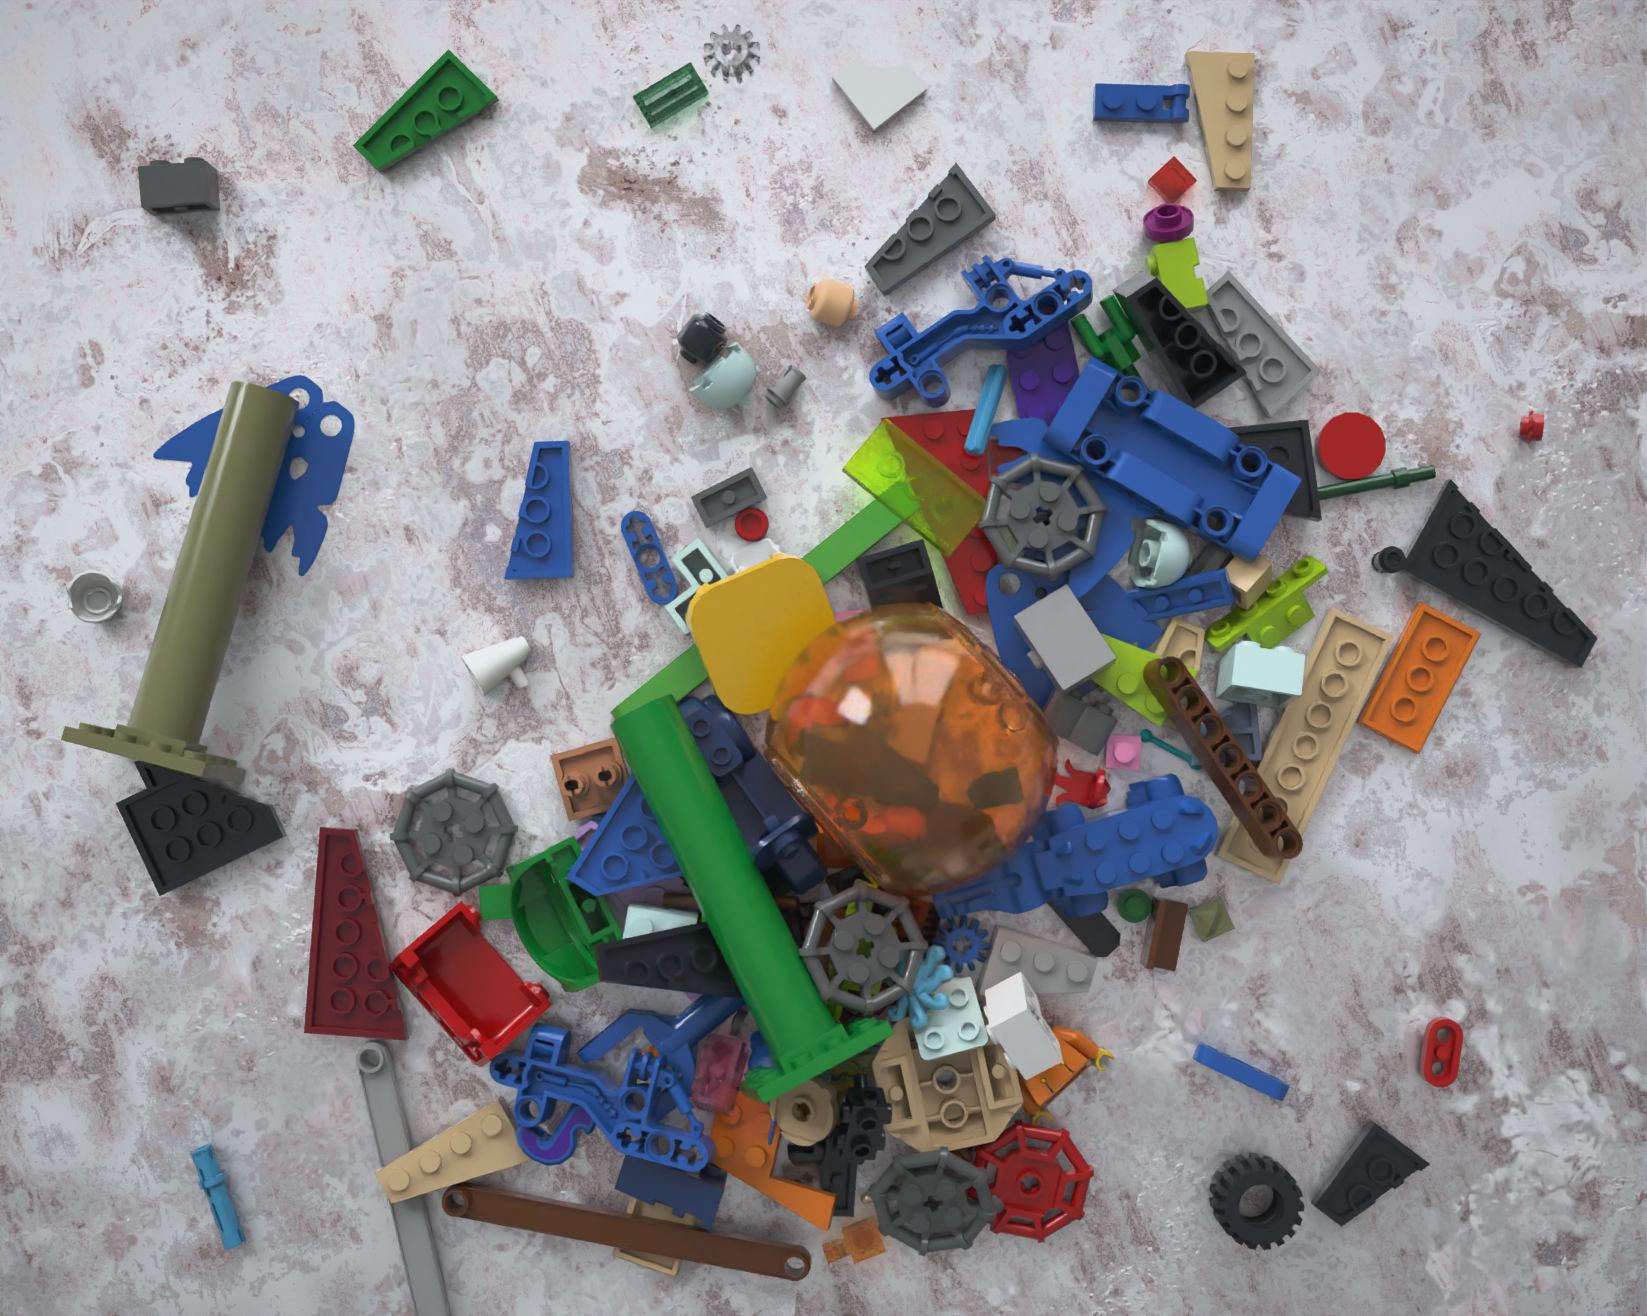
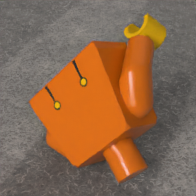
M1062 1026L1053 1027L1051 1030L1059 1040L1063 1062L1028 1080H1025L1020 1071L1016 1069L1023 1099L1021 1106L1027 1114H1030L1032 1124L1040 1126L1036 1120L1040 1115L1047 1116L1049 1121L1052 1122L1047 1106L1092 1064L1098 1070L1106 1071V1069L1099 1065V1059L1107 1055L1114 1060L1112 1053L1098 1047L1095 1042L1080 1031Z

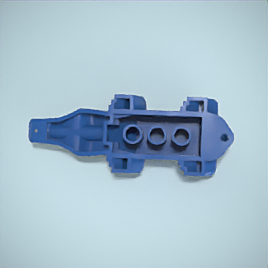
M1169 773L1150 777L1129 784L1130 791L1126 792L1128 799H1125L1126 807L1087 819L1084 818L1080 808L1073 803L1034 813L1035 821L1032 822L1033 830H1031L1032 840L1007 844L993 849L971 871L934 885L931 890L932 899L938 916L943 920L953 916L984 910L1020 914L1036 909L1053 900L1054 906H1058L1060 912L1065 913L1066 918L1095 914L1107 908V891L1147 878H1153V882L1159 883L1163 889L1172 886H1186L1204 880L1208 874L1205 857L1213 850L1218 835L1217 820L1211 809L1201 800L1184 794L1177 775Z

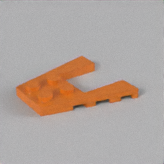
M741 1090L720 1091L710 1134L717 1147V1154L711 1163L822 1230L828 1231L831 1227L838 1194L773 1175L782 1137L780 1133L782 1129L776 1120L772 1144H768L771 1126L768 1103L761 1104L747 1098ZM837 1093L838 1107H840L841 1102H845L847 1093ZM805 1102L798 1104V1108L803 1110L804 1116L811 1113L809 1106ZM838 1117V1122H837V1124H836V1125H838V1126H840V1119H839V1117Z

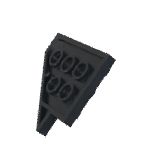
M139 760L134 763L146 789L116 803L159 896L165 895L287 836L272 804L166 767Z

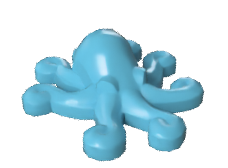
M932 945L929 947L926 959L924 960V956L922 958L913 985L915 991L911 996L905 995L899 998L896 1005L888 1008L887 1015L891 1020H903L909 1006L913 1012L910 1025L913 1028L922 1029L928 1021L923 1006L935 1010H944L948 1007L950 1002L948 995L938 993L934 997L931 996V993L940 987L943 980H951L954 974L953 969L949 965L943 964L939 965L933 974L937 961H941L946 955L945 949L942 946ZM908 950L900 951V960L896 965V969H894L900 977L908 958ZM888 978L883 979L887 980L891 987L894 985Z

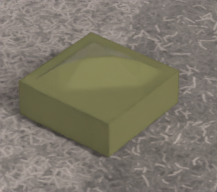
M1219 896L1188 909L1202 942L1235 929Z

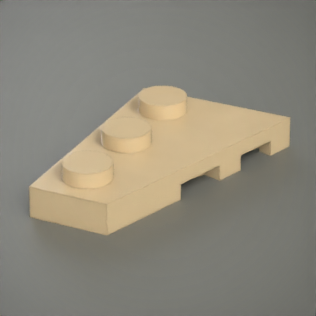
M1177 616L1171 617L1154 654L1162 657H1177L1185 666L1200 671L1205 630ZM1198 673L1194 678L1196 682L1198 678ZM1183 694L1180 698V704L1186 709L1188 702ZM1167 716L1162 724L1179 732Z

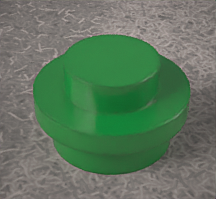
M1127 889L1120 894L1117 900L1118 913L1128 922H1141L1151 912V900L1140 889Z

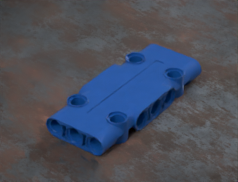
M1094 356L1088 361L1042 438V441L1076 460L1084 467L1083 470L1100 474L1102 480L1111 488L1178 527L1189 529L1190 527L1196 531L1202 540L1215 542L1249 563H1252L1259 555L1302 478L1268 460L1265 452L1255 446L1246 447L1239 443L1241 440L1239 436L1227 427L1164 391H1150L1140 378L1135 376L1126 377ZM1121 390H1132L1136 395V401L1129 402L1123 399ZM1089 446L1097 447L1102 453V459L1093 460L1088 457L1086 448ZM1242 458L1250 459L1254 463L1255 472H1247L1243 469L1241 465ZM1208 516H1214L1219 519L1221 523L1220 531H1214L1208 527Z

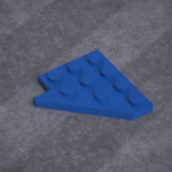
M633 773L566 876L567 879L594 896L683 876Z

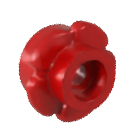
M1533 410L1529 411V417L1522 416L1519 435L1520 437H1526V443L1528 444L1531 441H1542L1544 414H1533Z

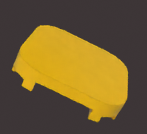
M783 552L770 555L771 559L711 585L706 582L696 589L697 592L689 603L687 614H685L686 625L692 634L712 684V690L722 704L735 713L750 715L762 712L823 685L835 677L843 664L845 655L843 638L821 579L814 567L798 556L784 554Z

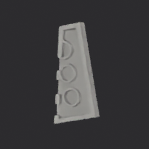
M1228 271L1206 291L1209 303L1206 307L1236 362L1247 372L1244 376L1267 418H1270L1321 370Z

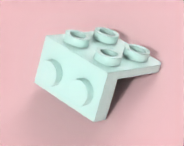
M956 976L952 977L951 980L943 981V984L931 993V996L934 997L938 993L948 995L950 1001L948 1007L944 1010H935L923 1006L928 1019L927 1024L922 1029L913 1028L920 1056L924 1061H932L976 1049L988 1043V1034L971 976L966 978ZM908 1006L907 1011L911 1019L913 1012L911 1008Z

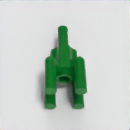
M1109 295L1099 302L1113 326L1098 336L1084 313L1070 320L1091 356L1102 359L1105 364L1119 372L1122 371L1126 377L1135 376L1143 381L1133 364L1141 358V355L1131 341L1135 338L1136 332L1114 295Z

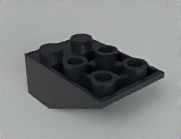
M923 539L856 560L886 659L951 639L934 572Z

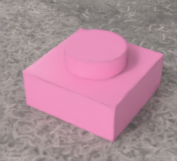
M1110 734L1105 743L1103 768L1139 770L1142 736Z

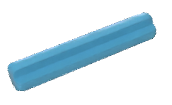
M992 364L989 366L964 444V449L971 456H981L984 452L1008 376V371L1002 364Z

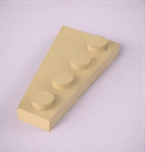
M1187 51L1184 56L1191 75V88L1198 107L1200 129L1203 130L1205 139V152L1214 191L1248 192L1251 188L1255 53Z

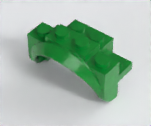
M574 835L505 868L510 878L509 902L511 915L524 947L537 965L549 976L561 983L565 992L570 993L581 991L600 982L592 946L623 939V935L604 896H594L566 878L582 853Z

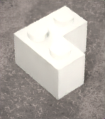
M1021 972L985 990L987 1005L983 1009L989 1020V1024L986 1025L987 1033L995 1045L1000 1043L1004 1048V1056L1012 1070L1018 1069L1024 1079L1028 1080L1063 1062L1059 1040L1043 1019L1039 998Z

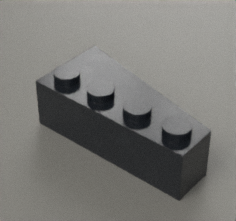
M1140 271L1112 290L1170 395L1195 409L1247 374L1242 366L1230 357L1221 344L1217 343L1209 335L1202 324L1189 314L1186 308L1157 277Z

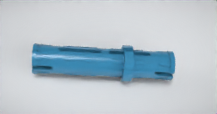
M211 1143L196 1148L190 1152L200 1179L198 1182L199 1188L204 1190L224 1249L234 1248L245 1242L246 1237L225 1183L227 1179L226 1173L221 1171Z

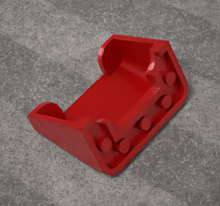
M461 901L398 954L391 963V968L398 979L475 1065L483 1067L553 1004L548 1000L550 997L548 991L539 982L533 984L526 981L524 983L480 933L481 925L479 922H481L482 918L477 910L471 905L466 907Z

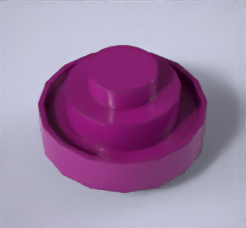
M1174 203L1159 205L1148 211L1143 218L1144 234L1147 238L1160 244L1182 240L1189 236L1194 229V214L1185 206Z

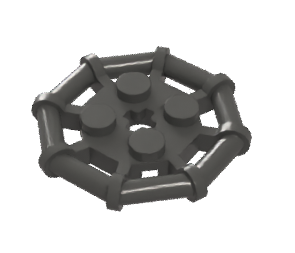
M1037 453L1029 454V458L998 476L993 475L989 479L990 487L982 519L978 522L979 530H983L1002 561L1004 569L1008 570V568L1046 577L1049 581L1057 579V576L1089 557L1094 558L1098 553L1096 546L1104 513L1108 511L1107 504L1102 503L1084 474V467L1079 463L1075 466L1039 457ZM1040 471L1066 477L1067 479L1062 486L1054 482L1041 481ZM1031 472V484L1017 492L1008 486ZM1073 482L1087 503V507L1078 508L1069 494L1068 489ZM1003 494L1011 500L1006 518L996 519ZM1041 509L1044 512H1050L1049 525L1045 526L1042 522L1037 524L1034 522V518L1037 516L1036 510ZM1089 516L1084 540H1081L1074 535L1078 518ZM998 528H1008L1017 543L1013 551L1010 550ZM1067 543L1076 548V550L1054 562L1052 552ZM1023 549L1038 551V553L1044 554L1045 563L1019 557L1018 555Z
M448 768L445 773L412 789L407 788L404 792L405 799L394 831L390 833V840L394 841L410 874L409 879L413 883L418 881L453 893L454 897H461L463 892L496 876L500 878L504 874L503 867L515 832H518V825L514 824L498 791L499 786L495 782L490 784L458 773L454 768ZM445 787L448 789V798L434 805L429 804L424 799ZM457 787L480 794L481 797L477 802L458 797ZM487 801L500 826H491L489 821H487L482 808ZM416 806H419L424 811L419 830L408 831ZM454 823H458L460 825L459 831L464 834L462 838H456L453 842L449 839L446 829L447 827H452ZM499 833L500 837L491 859L485 851L491 834ZM408 839H419L421 849L427 855V858L421 865ZM477 859L485 865L484 868L462 878V866ZM434 862L452 868L453 878L445 877L427 869Z
M856 881L854 886L822 902L818 900L814 904L813 908L815 911L803 946L799 949V956L803 957L822 1002L830 1001L858 1011L864 1017H871L874 1011L905 995H912L915 991L913 985L924 951L929 947L928 941L924 940L908 905L910 901L905 896L898 897L866 885L865 881ZM866 900L890 909L883 917L866 911ZM855 901V912L841 919L834 915V911ZM897 916L910 942L899 941L891 924ZM827 921L832 925L830 940L827 941L825 947H817L825 922ZM861 938L864 942H870L871 944L869 956L866 958L864 955H857L855 949L859 947L858 940ZM910 949L902 976L900 977L894 971L895 966L900 960V951ZM818 955H826L834 971V975L830 980L823 969ZM885 978H888L894 984L892 987L871 996V985ZM843 980L860 986V997L839 990L837 987Z
M940 1146L939 1150L907 1155L898 1153L894 1155L892 1163L878 1181L870 1185L868 1196L873 1200L878 1217V1231L883 1236L889 1235L917 1250L918 1255L926 1256V1253L956 1248L967 1250L971 1248L974 1239L989 1221L996 1218L998 1212L997 1207L993 1204L987 1180L989 1173L986 1169L970 1164L949 1152L948 1147ZM945 1166L960 1173L963 1176L960 1177L956 1174V1178H954L953 1176L948 1174V1169H946ZM900 1174L906 1176V1181L903 1185L902 1182L899 1186L892 1185ZM971 1186L976 1189L978 1200L969 1199L967 1189ZM928 1196H934L936 1200H941L934 1204L927 1202ZM887 1199L897 1200L899 1210L891 1214ZM967 1213L977 1214L966 1228L962 1226ZM905 1222L908 1223L911 1230L921 1233V1237L900 1225ZM948 1230L953 1232V1235L929 1238L930 1233Z

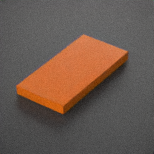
M1417 602L1355 723L1415 754H1420L1482 633L1422 602Z

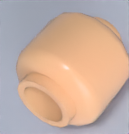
M823 278L819 283L814 282L811 286L806 300V308L810 309L812 319L839 328L847 319L851 321L854 319L859 302L854 300L853 287L830 278Z

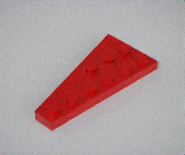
M976 409L881 418V422L885 431H887L913 494L921 506L922 514L932 532L967 615L989 613L986 598V578L989 571L998 565L997 553L983 530H979L978 522L982 519L990 487L988 482L990 478L987 447L985 446L981 456H971L964 449Z

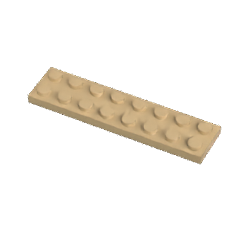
M1333 607L1328 609L1305 658L1302 695L1281 710L1262 751L1263 760L1257 762L1255 769L1301 837L1395 637ZM1262 808L1258 812V818L1261 823L1264 820ZM1235 813L1215 855L1279 885L1291 859H1271L1264 856ZM1280 836L1278 839V848L1281 851L1284 844L1283 839Z

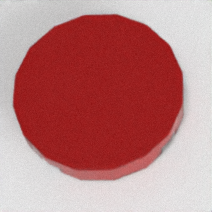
M1345 412L1331 418L1322 427L1316 438V456L1321 467L1340 480H1357L1372 474L1381 465L1386 453V439L1381 427L1371 417L1359 412Z

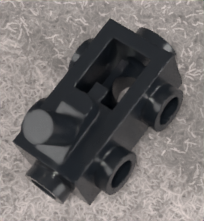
M858 1073L853 1076L854 1087L848 1088L845 1102L840 1103V1126L835 1128L833 1132L834 1149L839 1150L841 1160H846L852 1165H861L865 1160H875L877 1151L885 1149L886 1135L883 1126L884 1124H891L892 1105L886 1102L883 1088L868 1087L867 1074Z

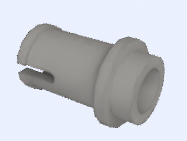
M790 364L773 387H767L768 393L765 395V398L778 409H781L783 405L788 406V399L801 383L807 379L806 376Z

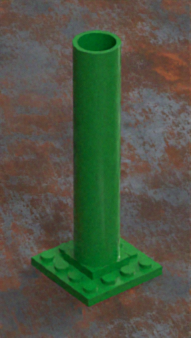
M669 694L655 699L613 721L609 726L771 1053L768 1057L772 1066L763 1067V1065H759L743 1074L746 1080L738 1083L743 1095L761 1104H765L893 1035L894 1032L887 1020H876L875 1017L868 1019V1017L861 1018L859 1016L855 1018V1016H852L840 1023H835L826 1002H822L819 998L820 994L803 957L799 956V948L757 864L752 858V853L674 696Z

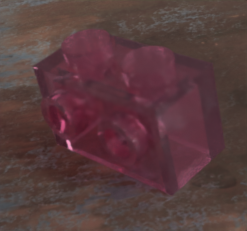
M710 1033L708 1043L704 1044L701 1051V1067L698 1077L694 1078L690 1091L691 1101L699 1110L732 1117L740 1088L738 1083L742 1081L750 1052L743 1040Z

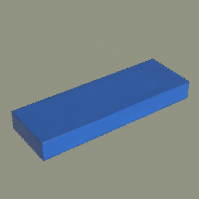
M1227 568L1182 577L1170 585L1158 588L1136 587L1126 590L1128 603L1136 611L1133 601L1135 599L1149 613V615L1141 617L1144 622L1235 603V596Z

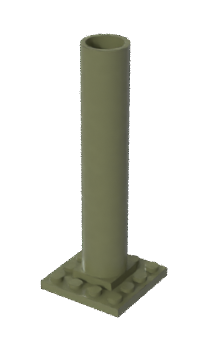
M239 381L231 382L128 726L117 724L116 729L80 722L79 728L65 726L61 740L200 777L243 783L246 770L237 768L236 760L206 754L208 746L199 744L298 413L300 403L297 400L259 385Z

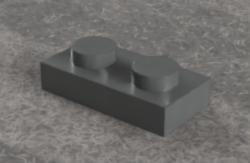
M750 467L691 496V499L707 529L748 507L766 500L767 496L753 468Z

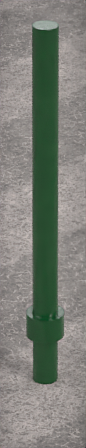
M1430 465L1409 470L1406 467L1391 469L1388 474L1318 487L1319 501L1387 487H1393V489L1409 487L1410 483L1436 478L1435 467Z

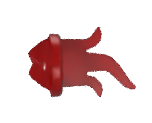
M1047 757L1042 758L1053 783L1069 792L1062 793L1056 797V806L1062 801L1067 800L1094 810L1108 803L1106 795L1111 790V787L1105 778L1104 769L1098 768L1094 774L1076 770L1072 767L1070 760L1067 759L1064 768L1069 775L1073 776V778L1058 774L1052 762Z

